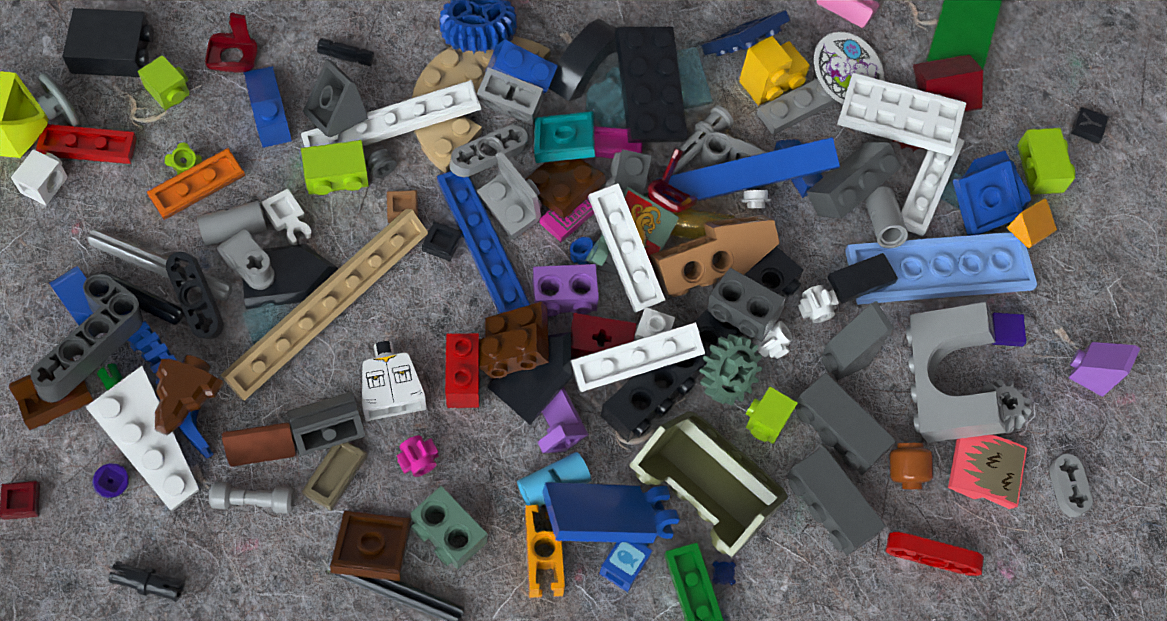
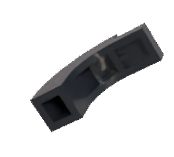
M596 19L587 25L571 42L558 61L549 89L569 102L582 97L598 66L610 54L617 52L615 38L617 27L609 25L601 19Z

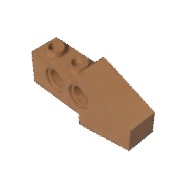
M764 215L708 221L703 223L706 235L651 254L650 258L661 290L667 295L676 297L688 293L689 288L694 286L712 285L717 282V278L720 281L729 268L743 275L746 274L780 243L774 220ZM718 251H721L722 256L720 261L716 264H713L712 259L714 254ZM693 261L692 271L684 274L685 265Z

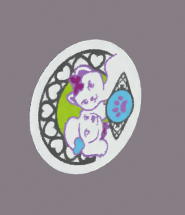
M834 32L822 38L818 43L814 53L816 76L823 89L837 102L844 103L852 73L884 81L883 68L877 54L861 38L846 32Z

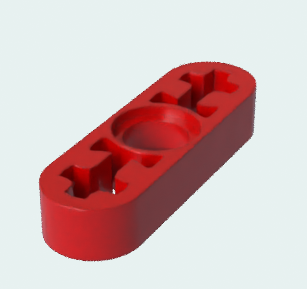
M891 532L888 534L886 552L892 556L963 575L979 576L982 574L984 556L979 552L902 532Z

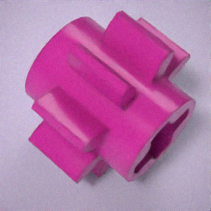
M417 435L405 440L399 446L402 453L396 456L404 474L412 471L414 477H419L429 473L436 467L434 459L439 457V451L432 438L424 442L422 436Z

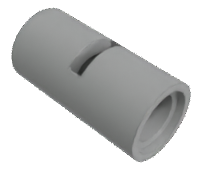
M880 186L866 197V205L878 244L884 248H896L906 241L908 232L895 192L889 187Z
M259 200L231 207V210L225 211L223 209L197 216L205 246L227 241L242 229L248 231L250 235L267 230Z

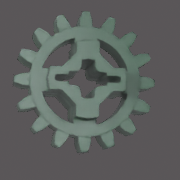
M729 334L728 339L719 338L718 347L711 344L710 350L712 354L703 357L707 365L700 369V372L705 374V378L700 381V384L707 387L704 393L711 396L713 400L722 404L734 405L735 399L740 402L744 401L745 392L749 394L753 392L751 388L752 383L759 382L755 375L756 372L762 371V367L757 365L762 355L755 353L758 346L751 343L750 339L740 335Z

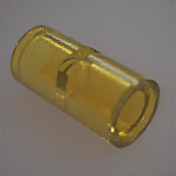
M693 208L683 212H674L673 214L678 216L679 219L670 235L696 239L706 235L703 223L735 218V215Z

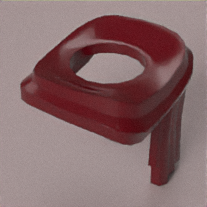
M232 12L230 13L229 24L233 34L216 33L210 37L205 64L211 70L243 73L255 67L258 45L249 35L245 15ZM229 48H237L243 53L242 59L238 62H223L220 56L222 52Z
M676 148L662 178L652 181L648 185L647 190L648 198L657 205L672 212H683L697 204L698 198L684 193L669 184V180L683 153L681 149ZM663 194L670 196L671 198L677 200L680 203L671 201L670 199L666 198Z

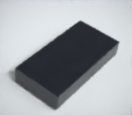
M884 253L834 271L827 277L841 304L895 284L898 280Z

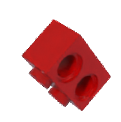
M479 333L446 334L445 397L447 408H479Z

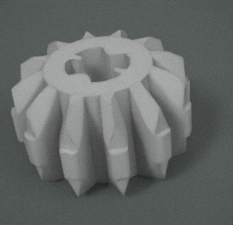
M1000 378L995 380L993 384H986L981 389V393L996 391L1003 403L1005 435L1011 433L1014 429H1021L1025 425V420L1031 416L1032 412L1027 408L1031 404L1032 399L1022 396L1025 388L1017 390L1014 388V380L1009 381L1005 385Z

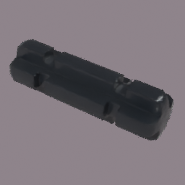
M321 38L318 42L317 52L319 54L332 55L334 58L354 63L358 61V64L371 66L374 61L373 51L360 50L358 47L339 42L334 43L324 38Z

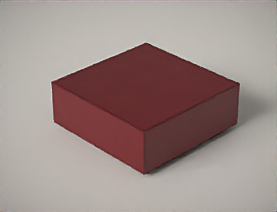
M37 481L1 484L0 518L11 520L39 517L40 484Z

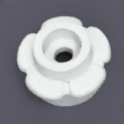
M744 190V199L741 201L747 203V208H765V202H770L771 199H768V190Z

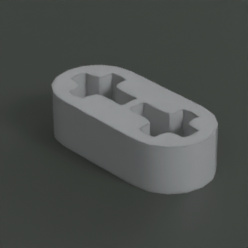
M1072 454L1060 455L1049 467V474L1061 511L1066 515L1078 517L1087 512L1093 503L1083 464L1076 456ZM1064 465L1068 469L1071 468L1072 473L1068 475L1066 471H1061L1060 467ZM1073 496L1075 499H1080L1081 504L1077 506L1075 502H1070L1069 498Z

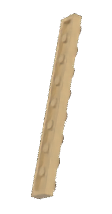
M406 208L220 375L240 399L245 401L428 234V231L414 211Z

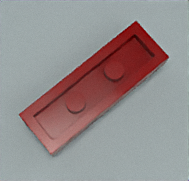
M47 124L39 135L36 151L44 155L51 153L57 158L131 164L137 137L134 132Z

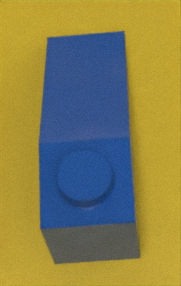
M273 66L244 72L262 148L291 142L292 139Z

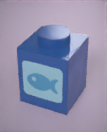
M617 542L602 564L599 574L628 592L649 560L652 550L648 548V543Z

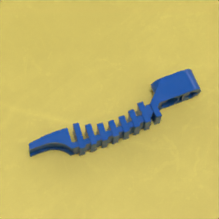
M76 266L49 282V284L77 324L81 325L93 312L89 308L83 290V285L87 278L80 268ZM125 311V312L121 313L120 315H127V314H129L131 311ZM146 321L127 340L130 341V347L134 352L137 350L142 351L141 356L144 361L151 362L150 368L154 374H156L162 359L177 360L174 355H171L165 343L161 342L156 332H152ZM157 377V380H155V383L157 384V386H158V383H159V381H160V379H159L158 377ZM198 409L188 413L179 429L189 442L207 459L214 454L198 431L197 416L200 410Z

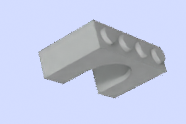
M982 302L911 314L910 326L906 327L908 343L912 345L913 355H909L908 360L910 371L912 374H915L916 384L911 385V394L914 403H917L918 414H914L916 432L920 433L927 443L1006 433L1003 403L996 391L966 396H950L940 392L935 386L936 369L942 359L949 353L961 348L996 343L993 316L987 303Z

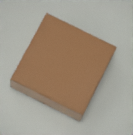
M417 190L387 191L388 223H391L406 208L412 209L418 217Z

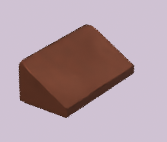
M288 422L221 433L227 461L232 467L292 458L296 455L294 435Z

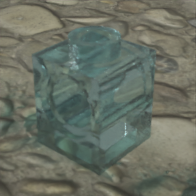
M609 77L600 84L595 83L587 92L585 108L588 112L592 111L594 113V118L603 127L615 128L625 120L622 89Z

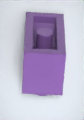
M1092 342L1084 351L1078 349L1073 356L1070 366L1074 368L1069 379L1103 397L1129 374L1141 348L1127 344Z

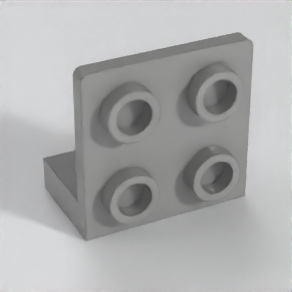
M500 151L496 154L501 174L478 189L477 193L482 202L513 240L540 221L542 217L540 211L542 203L538 198L540 192L531 179L525 180L520 174L522 170L512 156L507 158Z

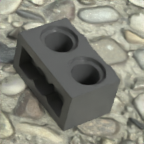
M729 268L709 296L708 311L717 320L727 321L739 328L740 332L745 336L754 337L763 342L782 315L785 298L736 270ZM732 297L735 298L736 301H728L725 298ZM752 313H761L764 316L757 317L754 316Z

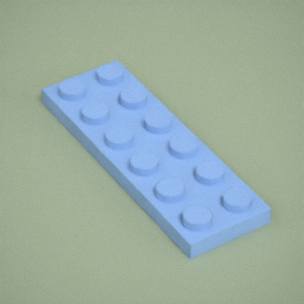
M1011 232L906 240L896 248H884L878 242L850 244L845 249L848 266L884 253L898 277L895 284L856 298L857 305L871 304L875 301L883 303L1032 291L1037 286L1028 249Z

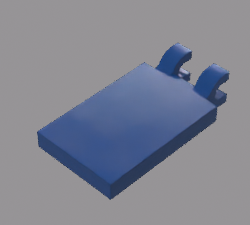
M545 482L542 491L556 541L654 543L656 536L672 539L674 533L670 524H678L679 522L676 509L665 510L661 501L669 500L670 498L667 486H656L643 493L641 487L635 485Z

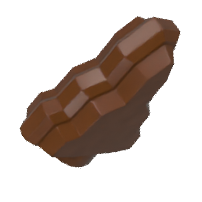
M185 355L182 362L172 359L161 360L156 372L157 377L160 379L156 392L161 399L155 410L156 432L169 435L183 424L189 412L201 409L207 398L216 397L224 382L208 373L211 367L207 362L192 355Z

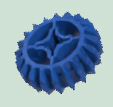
M451 0L440 11L439 26L442 37L445 39L446 44L452 45L453 49L461 48L462 53L466 51H472L473 54L477 51L486 53L487 50H494L496 45L505 39L512 41L513 35L516 34V12L508 0Z

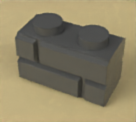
M352 392L287 411L300 456L365 437Z

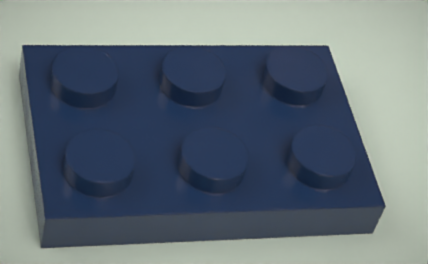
M783 10L747 21L700 46L704 55L716 53L717 57L728 52L730 54L740 49L745 50L758 44L759 39L763 37L768 38L781 32V25L791 20L787 11Z

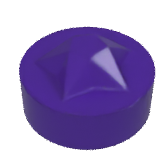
M115 463L102 465L97 469L92 478L94 491L103 498H115L121 495L129 483L127 471Z

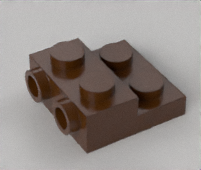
M542 301L485 318V338L479 339V368L491 379L502 378L513 372L531 370L536 366L549 363L547 306Z

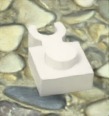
M288 188L261 202L262 210L278 232L286 228L287 240L291 245H297V239L294 236V233L297 231L304 233L307 239L311 238L310 227L306 223L299 221L304 218V211Z

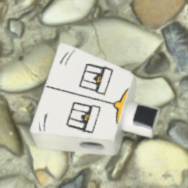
M391 341L376 343L374 345L375 358L367 359L362 363V408L365 421L427 410L425 394L409 354H395Z

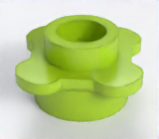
M182 142L177 145V148L171 154L165 156L164 161L168 167L174 168L177 171V175L201 163L202 157L195 155L190 146ZM185 158L187 161L186 163H181L180 160Z

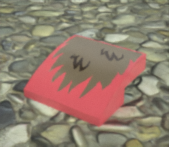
M996 435L957 439L948 488L974 500L983 497L1008 509L1018 507L1027 447Z

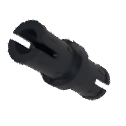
M116 561L111 569L125 575L122 576L112 572L109 574V583L137 589V593L147 596L151 593L175 602L179 600L181 593L168 588L172 587L183 590L185 584L183 579H176L156 573V569L150 567L140 569Z

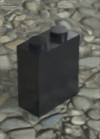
M73 8L62 57L70 74L140 77L138 71L149 63L147 47L148 42L153 41V26L148 23L144 12Z

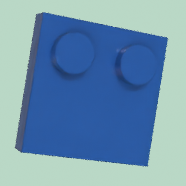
M1001 160L952 180L967 236L980 235L1007 224L1023 211L1010 160Z

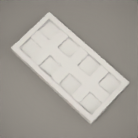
M852 73L837 125L952 156L956 147L966 102Z

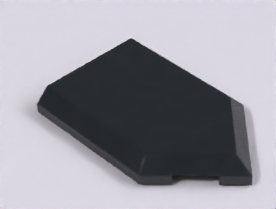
M305 244L263 249L270 258V266L275 272V280L270 287L257 290L250 287L243 279L245 308L252 309L301 303L338 270V267Z
M565 332L548 335L549 363L536 366L531 370L513 372L502 378H493L486 387L531 425L573 377V367L570 361L573 333Z

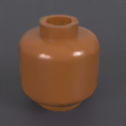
M897 443V449H893L889 453L890 478L895 483H902V490L922 489V483L933 479L932 452L924 448L923 443Z

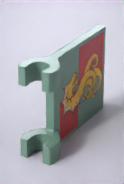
M626 187L623 191V196L652 265L650 255L663 250L679 217L631 188ZM603 233L585 260L590 264H596V267L598 265L602 266L608 256V252L610 253Z

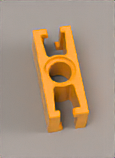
M526 505L525 528L529 598L542 597V590H540L539 583H536L537 569L554 570L555 582L551 583L553 596H563L565 586L562 541L555 540L553 529L552 532L541 531L537 533L534 529L533 520H535V513H539L538 505ZM546 512V519L549 520L548 512ZM541 544H546L554 552L549 557H541L535 552V548Z

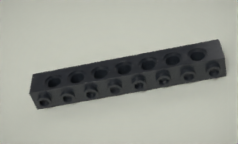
M776 246L752 267L745 276L764 287L766 286L763 283H770L775 288L768 289L782 297L785 295L791 297L801 286L799 279L804 270ZM732 297L725 298L728 301H736V299ZM708 309L692 322L696 323L701 340L709 341L717 347L719 346L720 337L728 339L729 334L743 335L739 328L735 326L731 328L725 327ZM752 313L754 316L757 317L763 316V314L761 313ZM703 346L705 354L686 360L692 367L684 368L677 362L633 376L603 404L600 416L627 442L635 435L638 438L642 437L652 426L650 421L655 416H664L673 407V400L679 394L685 396L692 390L696 384L695 379L701 374L700 369L707 365L703 357L712 354L710 348ZM664 380L670 387L660 388L655 382ZM643 401L647 404L648 408L638 409L633 405V402Z

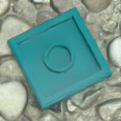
M591 111L536 117L535 162L543 163L595 157L594 113Z

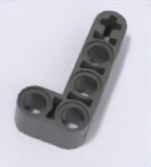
M94 274L88 277L83 285L84 294L93 314L42 358L31 370L30 376L40 398L46 402H57L65 398L142 326L143 317L138 299L105 274ZM100 293H106L103 296H96ZM125 311H131V312H130L129 314H127V315H120L121 313H123V312H125ZM100 333H107V334H106L105 336H103V337H100V338H96V337H95V336H97V335L100 334ZM74 356H82L78 360L70 361V359Z

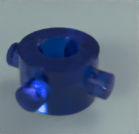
M716 560L712 563V566L715 568L712 582L715 585L718 583L722 585L729 583L733 586L736 583V580L733 578L735 576L736 564L733 561L731 563L726 561L719 563Z

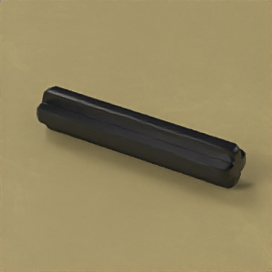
M107 271L100 273L111 277L138 299L140 309L173 325H177L183 318L184 312L181 307Z

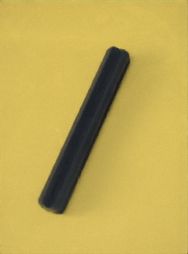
M335 574L340 579L443 621H461L465 610L463 606L402 581Z

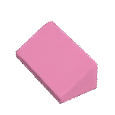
M817 0V3L860 28H864L880 6L874 0Z

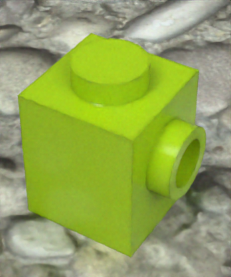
M163 55L138 71L144 88L165 111L173 105L181 103L185 97L190 95L186 82L189 80L185 72L179 66L174 68Z
M769 386L761 401L755 398L748 408L746 415L750 419L745 428L750 430L751 434L758 440L774 444L798 403Z

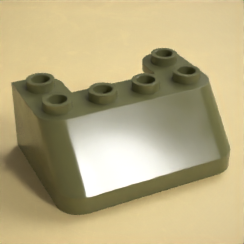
M691 411L660 425L629 465L636 471L637 478L646 485H660L666 481L672 486L671 489L677 497L687 500L696 508L697 514L703 520L713 523L715 526L710 530L712 545L719 552L728 554L731 558L754 537L788 498L786 491L704 418Z

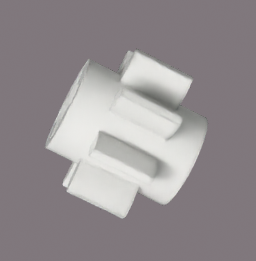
M818 285L802 293L803 299L800 300L801 304L798 307L803 319L809 317L813 323H821L835 316L834 309L837 308L836 305L839 304L834 290L828 292L823 285Z
M782 321L774 324L763 342L753 337V342L758 346L757 350L762 356L767 357L770 355L771 358L775 356L777 359L790 352L787 346L793 340L788 327Z

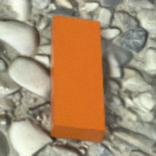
M227 148L147 191V195L163 220L244 177L245 173L230 149Z

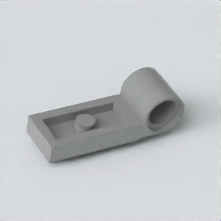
M713 132L705 139L701 153V162L705 167L768 152L759 149L753 143L734 139L721 132ZM783 181V182L774 183V184L777 185V186L782 187L784 181Z

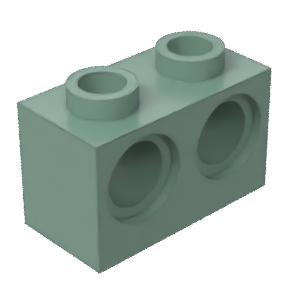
M442 486L411 512L412 522L414 523L411 526L412 530L423 542L427 539L432 542L436 547L434 553L446 566L451 563L458 570L488 543L487 532ZM434 512H439L445 516L444 520L439 524H431L426 519ZM455 536H463L468 541L463 548L459 549L453 548L449 544L450 540Z

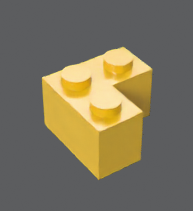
M770 36L748 48L739 82L759 106L767 101L771 102L779 98L782 93L789 89L795 90L803 85L806 81L805 77L810 65L790 41L780 45L773 36Z

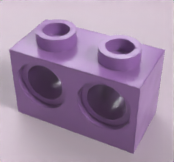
M596 264L533 267L534 303L542 301L547 306L548 316H556L567 312L585 315L591 311H597L599 296ZM577 288L585 289L587 293L578 294L574 290ZM553 290L557 294L548 296L543 291Z

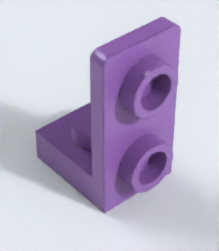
M563 387L542 411L549 425L546 431L547 435L537 442L542 453L566 452L588 436L575 407Z

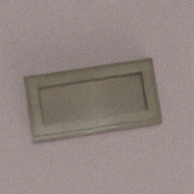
M350 442L331 447L302 490L303 495L332 511L368 457L367 452Z

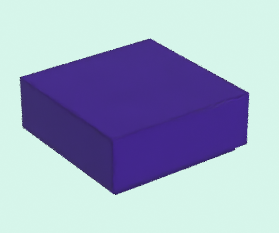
M993 312L996 343H992V345L1023 347L1027 343L1024 314Z

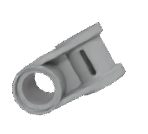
M242 229L217 247L225 262L233 270H236L253 289L263 290L273 284L275 272L270 266L269 256L245 229Z

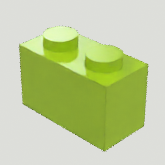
M1061 128L1030 129L1025 132L1017 147L1030 195L1064 193L1075 179L1076 172L1074 165L1070 162L1068 143L1063 138Z
M362 140L301 148L308 195H326L332 191L339 190L355 191L361 187L369 186Z

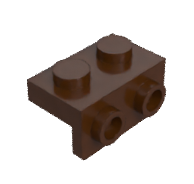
M30 374L9 384L10 391L18 402L23 421L29 431L48 424L52 420L73 410H78L94 401L86 379L65 398L57 402H46L40 398Z

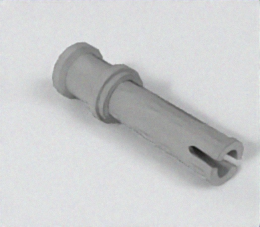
M714 106L711 109V114L704 121H699L695 125L694 133L678 147V149L683 151L682 155L689 148L691 149L679 159L672 175L677 174L703 149L705 139L709 134L722 132L725 128L728 129L733 125V118L726 109L721 106ZM672 154L668 157L666 161L661 163L659 166L663 174L668 166Z

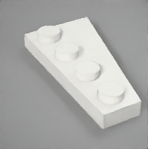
M141 366L86 406V408L170 511L173 512L200 490L173 432L165 435L155 430V410L159 401L143 366Z

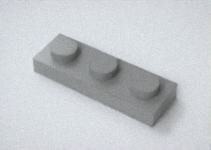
M817 78L759 107L757 115L770 133L774 135L837 103V101L823 89Z

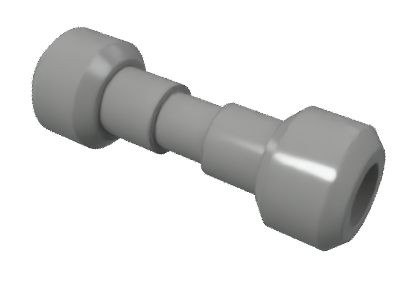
M216 481L211 485L209 491V504L213 509H227L231 505L245 506V504H252L258 507H270L275 513L289 514L293 510L295 492L292 487L277 486L273 491H248L244 488H233L229 482Z

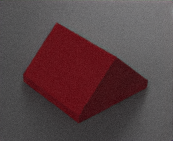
M970 55L913 64L918 90L966 102L964 112L980 110L982 108L983 69Z

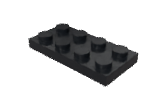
M617 27L615 38L628 143L684 142L688 135L674 28Z

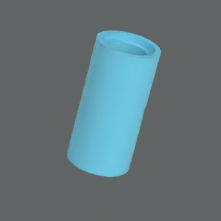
M574 452L517 480V485L526 505H538V507L545 505L542 493L545 482L587 484L591 482V475L581 455L578 452Z

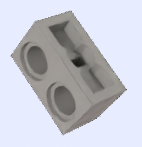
M488 67L477 92V97L480 105L533 125L543 102L544 93L543 88Z

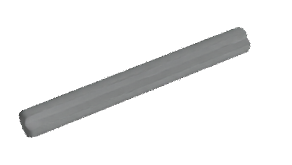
M93 229L88 236L87 241L90 246L169 278L166 271L167 257L100 229ZM180 263L181 266L177 268V271L184 273L187 281L196 280V278L192 279L187 276L185 271L186 265ZM203 273L213 297L226 301L232 293L231 285ZM193 287V289L202 292L199 287Z

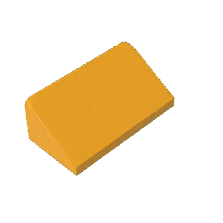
M1045 198L1022 211L1007 227L1027 248H1031L1057 230L1048 201Z

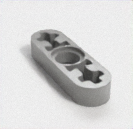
M508 125L457 147L451 154L450 170L459 177H469L498 164L496 154L489 156L481 151V148L484 146L493 147L497 153L502 151L507 158L519 155L525 149L528 139L527 132L518 125Z

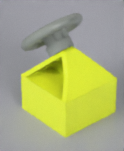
M0 71V156L21 158L43 132L48 121L60 114L70 125L76 127L80 124V119L74 107L48 74L41 73L39 75V81L46 94L35 99L17 73Z

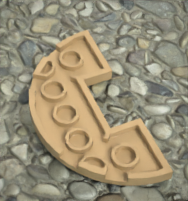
M513 36V40L510 41L546 60L550 57L551 49L532 40ZM452 46L445 49L423 70L414 87L412 98L472 80L477 94L494 50H487L486 53L477 51L473 54L472 51L462 53L461 48L453 49ZM462 115L414 130V134H416L421 144V149L429 160L444 173H447L450 170L449 163L453 150L476 140L482 134V127Z

